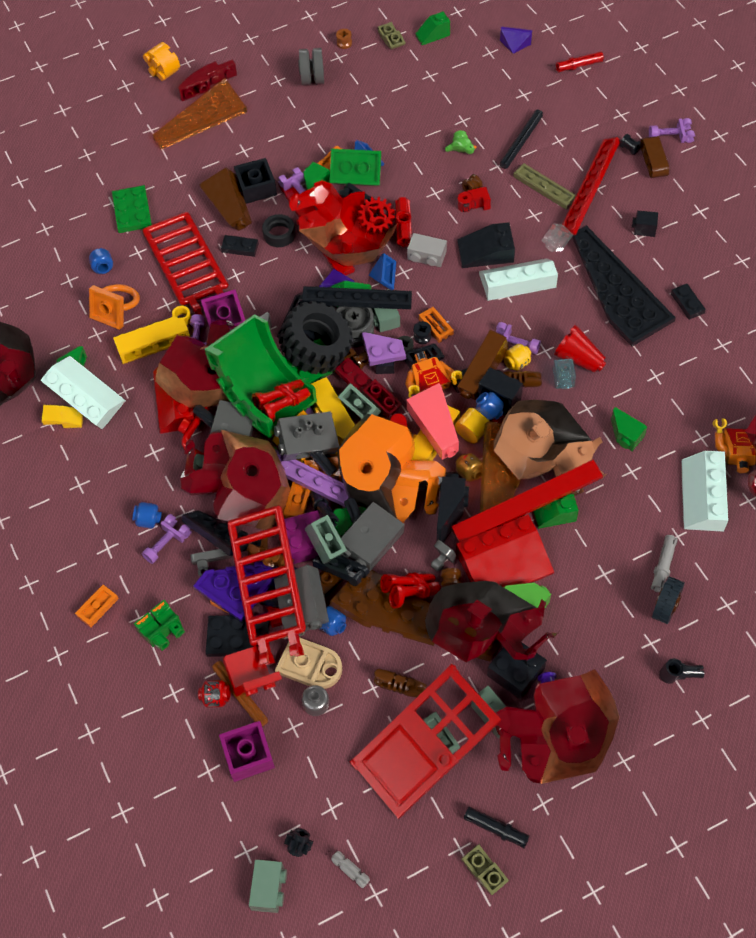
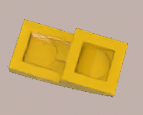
M43 405L42 423L43 425L62 424L63 428H82L83 414L73 407Z

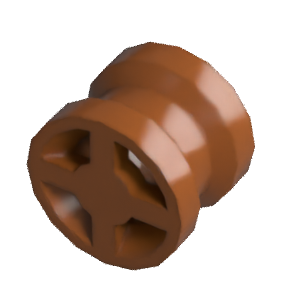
M340 29L336 32L337 46L339 48L348 49L352 46L350 30Z

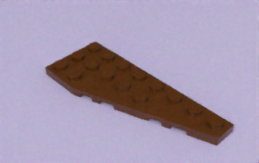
M373 570L365 578H362L357 586L351 585L348 581L330 601L331 607L365 627L371 628V626L382 628L383 632L389 633L392 631L400 633L404 638L434 646L428 635L425 623L430 603L414 595L405 597L404 604L400 608L393 609L389 603L390 593H383L380 587L382 575ZM450 617L447 619L455 626L459 625V621L456 618ZM471 627L466 628L464 631L471 637H475L477 634L476 630ZM494 640L486 652L476 658L490 662L500 649L501 643Z

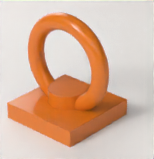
M121 284L109 285L104 288L95 285L89 288L90 318L120 330L124 327V311L138 305L140 301L139 293L134 288ZM112 292H126L133 297L132 301L124 304V297Z

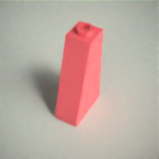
M440 383L407 399V411L440 458L443 460L447 457H453L459 451V440Z

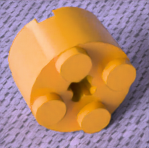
M164 42L157 44L143 55V59L149 66V73L153 77L157 76L161 81L166 80L180 68L176 54L174 52L171 54L168 50L170 47Z

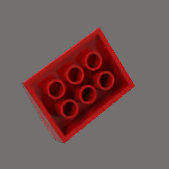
M529 514L456 544V555L470 582L492 581L505 588L507 585L533 583L554 574L538 530Z

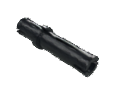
M312 491L309 500L313 503L315 511L318 510L322 517L328 515L334 527L337 526L336 522H339V519L328 506L326 498Z
M470 806L464 815V820L496 834L503 841L507 840L525 849L530 835L513 828L511 824L500 822Z

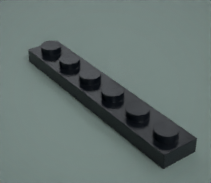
M303 286L302 303L316 301L317 304L322 302L326 306L411 310L412 291Z

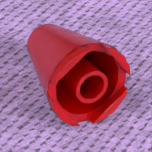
M574 325L570 330V334L564 337L553 355L594 373L597 370L600 372L606 365V362H604L605 356L582 330Z

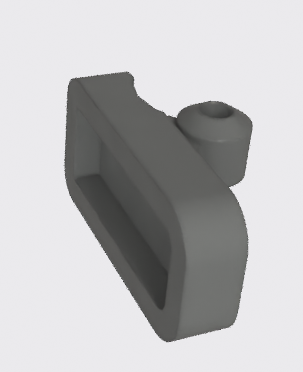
M438 540L435 543L434 547L441 555L431 562V567L436 571H440L443 569L444 562L447 559L453 563L457 559V555L442 541Z
M220 549L190 555L191 563L197 565L200 577L203 575V571L208 570L207 562L232 557Z

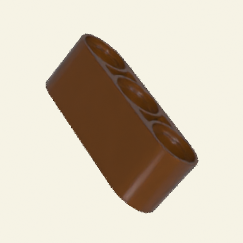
M659 136L641 138V151L650 178L668 176L669 164Z

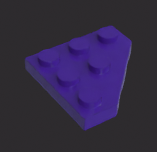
M263 562L244 566L246 577L273 569L265 566ZM235 566L216 571L214 569L206 570L194 584V589L242 622L245 619ZM278 576L247 585L249 597L266 592Z

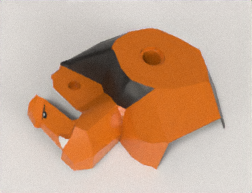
M366 414L352 428L337 451L339 470L348 498H354L358 506L365 507L366 509L374 502L402 523L414 511L419 482L424 480L428 482L424 509L427 514H436L439 507L437 499L440 483L442 482V476L446 477V468L437 461L412 460L415 452V442L408 427L373 414Z

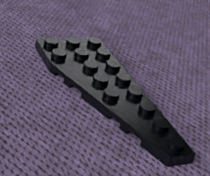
M587 225L578 229L576 235H572V239L609 323L631 347L675 322L676 317Z

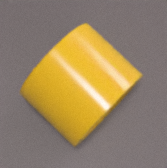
M468 408L455 423L454 427L463 439L470 443H476L488 430L490 422L476 409Z

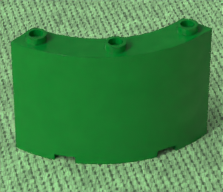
M255 314L205 348L211 370H216L219 377L217 382L229 401L243 417L247 415L253 421L252 426L269 438L275 434L274 426H276L279 418L297 416L300 412L305 411L317 402L315 387L306 382L291 368L273 340L268 321ZM299 379L304 382V386L300 390L308 388L311 393L299 405L294 407L287 406L277 411L274 422L263 414L261 410L257 409L252 401L253 393H267L275 390L274 387L280 386V384H286ZM277 398V399H275V400H272V401H270L269 403H273V402H275V401H278V400H280V398Z

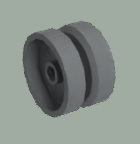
M313 48L312 59H310L308 49H299L300 60H298L302 85L311 84V74H314L316 84H324L322 48Z
M338 307L336 309V312H340L343 315V319L348 321V327H351V336L353 337L351 347L363 346L362 333L374 334L372 309L361 307Z

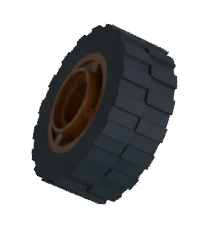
M670 576L667 578L657 597L656 606L652 614L653 619L665 624L669 623L681 600V593L685 582Z

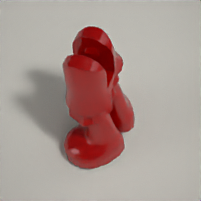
M299 379L286 384H280V386L274 387L275 390L267 393H253L252 401L257 409L261 410L263 414L274 422L277 411L287 406L294 407L299 405L311 393L308 388L300 390L304 386V382ZM277 398H280V400H278V401H275V402H273V403H269V402L272 401V400H275V399H277Z
M413 572L405 576L383 574L380 579V587L383 593H390L389 603L393 609L400 608L404 604L405 597L416 595L422 599L436 595L441 590L440 584L434 582L436 577L431 573L421 574Z

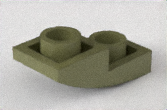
M392 22L378 26V33L390 49L405 45L406 42L400 31H396Z
M479 844L461 858L469 871L490 895H493L509 881Z

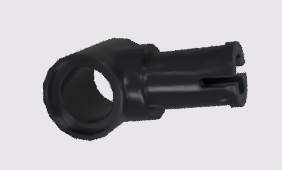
M673 658L668 660L660 669L659 676L663 682L668 684L674 683L676 680H685V678H703L704 667L703 665H685L680 660Z

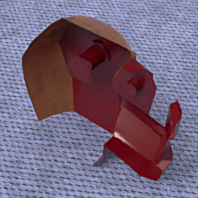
M228 320L214 321L210 324L207 345L193 337L177 335L159 363L155 382L173 399L190 408L196 405H202L203 407L218 405L219 400L230 402L217 382L219 377L216 370H211L205 348L236 326Z
M225 430L215 431L205 441L203 467L196 471L193 469L195 444L193 440L186 442L184 454L187 455L185 470L180 478L181 489L191 496L216 493L213 506L217 519L229 521L277 505L281 506L283 511L289 496L290 486L279 457L269 441ZM275 515L243 525L266 530L272 528L276 518Z
M595 669L579 676L538 683L534 693L536 711L505 707L496 712L502 719L495 726L500 736V754L497 755L500 769L502 771H509L511 767L510 738L516 736L521 740L522 770L530 781L541 784L596 772L611 745L619 721L615 700Z

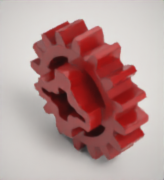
M379 196L377 200L371 197L370 202L365 200V205H360L361 210L358 211L360 216L358 222H363L361 228L367 227V233L373 230V235H375L376 231L382 234L383 229L387 232L388 226H393L392 221L395 220V216L392 214H394L395 210L390 209L391 203L386 204L387 199L380 201ZM365 214L369 217V222L366 220Z

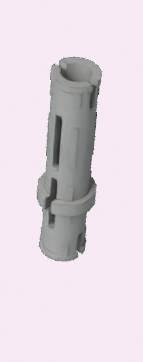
M673 535L665 536L658 565L654 568L655 575L651 589H654L655 592H660L667 577L670 575L669 568L678 541Z

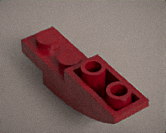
M233 59L219 65L214 61L187 77L178 87L181 101L211 91V85L237 76L236 65Z
M349 358L345 359L335 368L334 372L347 383V386L351 383L381 410L382 414L389 417L402 405L376 379L372 380Z

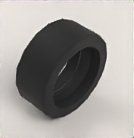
M272 215L262 225L263 237L270 246L285 247L292 243L295 238L294 222L286 215ZM277 226H284L289 229L288 232L279 236L269 233L272 228Z

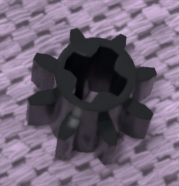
M296 828L294 831L291 830L290 834H287L284 844L288 845L287 851L291 855L301 857L303 854L307 855L314 841L309 840L310 833L307 830Z

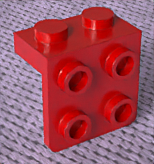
M258 646L226 655L223 658V663L236 697L246 694V697L258 693V689L264 688V691L276 687L275 683L282 679L279 671L269 674L267 665L260 664Z

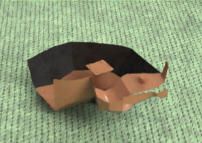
M546 400L518 401L506 414L494 441V451L519 480L540 476L552 468L557 477L592 460L597 447L603 442L600 437L591 440L562 403ZM581 488L570 494H574V496H576L578 494L583 493L584 490L583 488Z

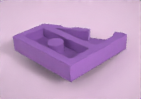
M366 332L362 333L370 366L406 359L402 340Z

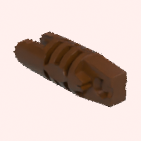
M503 372L511 378L518 379L523 383L524 388L542 385L540 372Z
M383 669L374 671V684L376 686L404 694L405 696L417 698L427 687V684L411 677L408 678L405 675L402 676L401 674Z

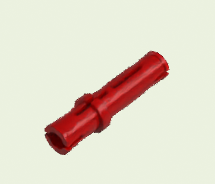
M600 51L577 58L571 57L569 60L556 62V70L558 73L566 70L573 71L578 67L603 62L604 56Z

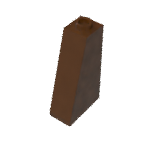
M226 167L199 184L230 226L240 231L252 223L236 174Z
M489 330L458 384V390L462 397L477 399L479 382L490 367L496 370L508 350L507 337Z

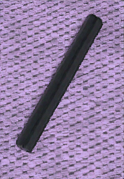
M538 109L534 111L500 161L501 168L507 169L543 117L542 111Z

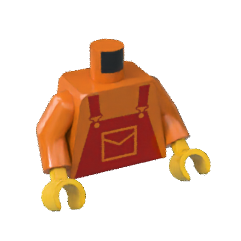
M421 351L414 355L417 363L413 364L408 372L405 385L409 392V398H411L412 394L416 395L440 383L442 390L450 387L451 380L456 385V380H461L463 375L461 371L453 370L443 361H439L437 357L427 359L425 352Z
M722 418V425L718 426V420L715 419L713 421V426L717 429L715 432V448L718 451L725 452L727 464L737 465V472L747 473L749 466H753L756 463V449L745 433L747 429L725 428L727 421Z

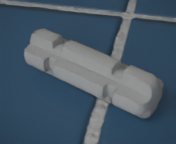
M337 851L332 856V862L337 867L340 866V869L353 881L356 880V883L361 888H364L369 883L370 878L364 872L361 873V869L348 858L345 859V855L340 851Z

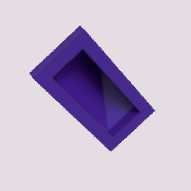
M501 27L500 41L512 53H515L531 45L532 30Z
M333 269L319 287H331L342 281L354 282V280Z

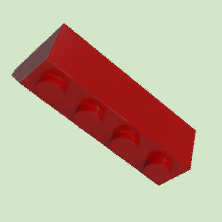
M157 367L153 374L160 434L177 431L184 418L193 421L196 415L193 413L195 407L190 408L176 401L155 382Z

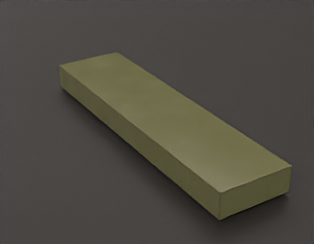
M525 163L513 173L514 178L566 210L572 205L576 197L575 194Z

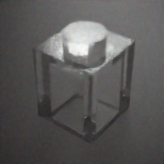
M552 224L541 241L546 244L545 247L551 252L562 251L573 234L562 224Z

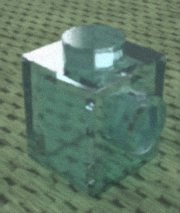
M573 359L554 360L553 375L556 389H569L575 386L576 374Z

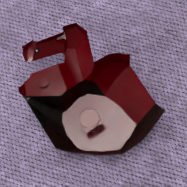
M0 322L1 406L22 393L34 381L36 376L34 352L29 335L19 328Z
M492 581L466 582L442 587L430 603L425 619L431 641L466 663L485 653L495 639L499 640L513 659L528 660L534 658L537 649L550 637L554 638L559 634V632H547L528 649H524L521 643L523 639L542 625L546 602L541 599L538 608ZM454 617L459 621V625L456 626L447 619ZM468 627L474 628L477 632L476 636L471 637L464 632L465 629Z

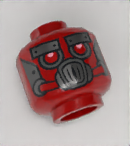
M206 680L202 688L198 690V698L202 700L207 708L223 707L230 700V686L226 685L223 680Z

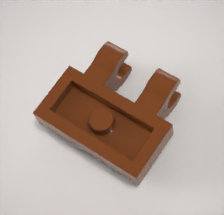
M249 543L247 551L253 554L268 550ZM282 554L260 560L265 566L271 568L285 565Z

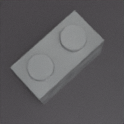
M413 233L407 248L408 260L441 267L447 252V240Z

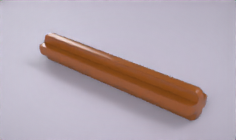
M221 661L213 664L214 672L221 680L225 681L226 685L230 686V692L255 722L260 721L262 727L268 723V718L251 697H246V694L238 697L235 696L224 664Z

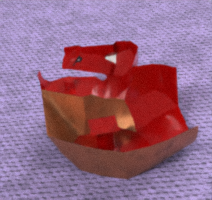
M323 180L314 183V187L300 194H294L289 202L291 211L310 206L317 207L318 210L311 211L299 217L298 220L296 219L299 231L321 252L344 266L361 265L374 261L388 243L397 226L396 224L393 228L388 229L387 232L383 229L382 234L376 231L375 235H373V230L367 233V227L361 228L363 222H358L360 217L358 211L361 210L360 205H364L365 191L354 192L342 198L331 183ZM365 214V218L369 222V217Z

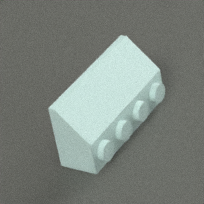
M547 258L479 271L488 301L556 288L558 278L554 262Z
M71 356L53 365L41 379L44 384L101 429L106 426L126 401Z
M703 451L682 459L684 529L724 532L728 523L725 452Z

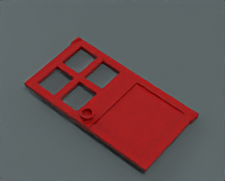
M451 663L435 681L356 755L350 763L361 773L395 816L400 819L502 719L462 677L456 666ZM450 677L467 694L453 710L435 692ZM430 696L447 714L433 729L416 712ZM472 701L489 718V721L475 734L457 716ZM451 721L469 739L455 754L437 736Z

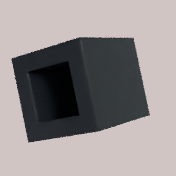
M637 210L636 217L632 218L631 228H635L634 235L655 237L658 225V212Z

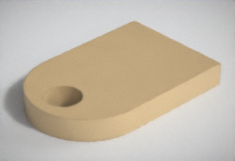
M299 637L304 655L295 657L290 656V645L288 642L275 672L279 671L281 676L307 686L318 685L324 689L332 687L339 681L342 675V663L335 651ZM330 667L337 670L333 676L325 674V671Z

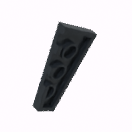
M199 510L182 515L183 523L228 556H233L227 523H217L218 519ZM243 530L237 532L238 538L248 535ZM261 540L251 542V544L261 546ZM249 543L240 546L241 552L247 551Z

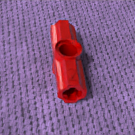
M399 197L398 200H395L397 244L402 247H408L412 238L410 200L406 197Z

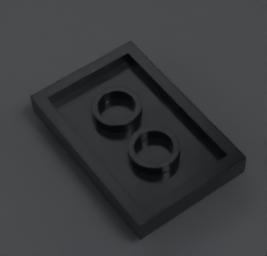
M232 615L208 616L207 657H225L226 655L254 647L249 642L245 619L241 622ZM270 620L255 624L257 637L269 634Z

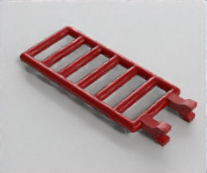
M184 212L145 227L142 232L180 305L190 304L194 315L199 314L203 316L201 307L196 300L214 293L216 295L224 293L223 290L228 288V282L189 212ZM186 220L188 224L155 238L151 235L154 231ZM192 231L193 237L159 250L157 244ZM197 242L201 247L168 261H165L163 258L164 255ZM202 254L207 258V260L171 273L169 267ZM211 266L213 272L178 285L176 279ZM215 278L220 282V284L185 298L182 294L184 290Z
M277 505L229 520L227 525L249 642L252 646H259L260 664L269 665L275 663L269 642L288 637L290 656L299 657L304 655L299 633L305 632L306 626L281 506ZM275 515L276 527L238 538L236 526ZM279 534L281 546L242 557L241 545ZM283 554L284 566L245 576L243 565ZM287 573L288 586L249 597L247 585ZM291 593L292 606L253 617L252 604ZM295 613L297 626L257 637L255 624Z

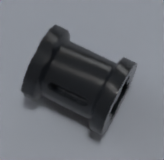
M626 134L620 141L619 146L626 148L632 155H635L640 150L642 142L636 141L629 134Z

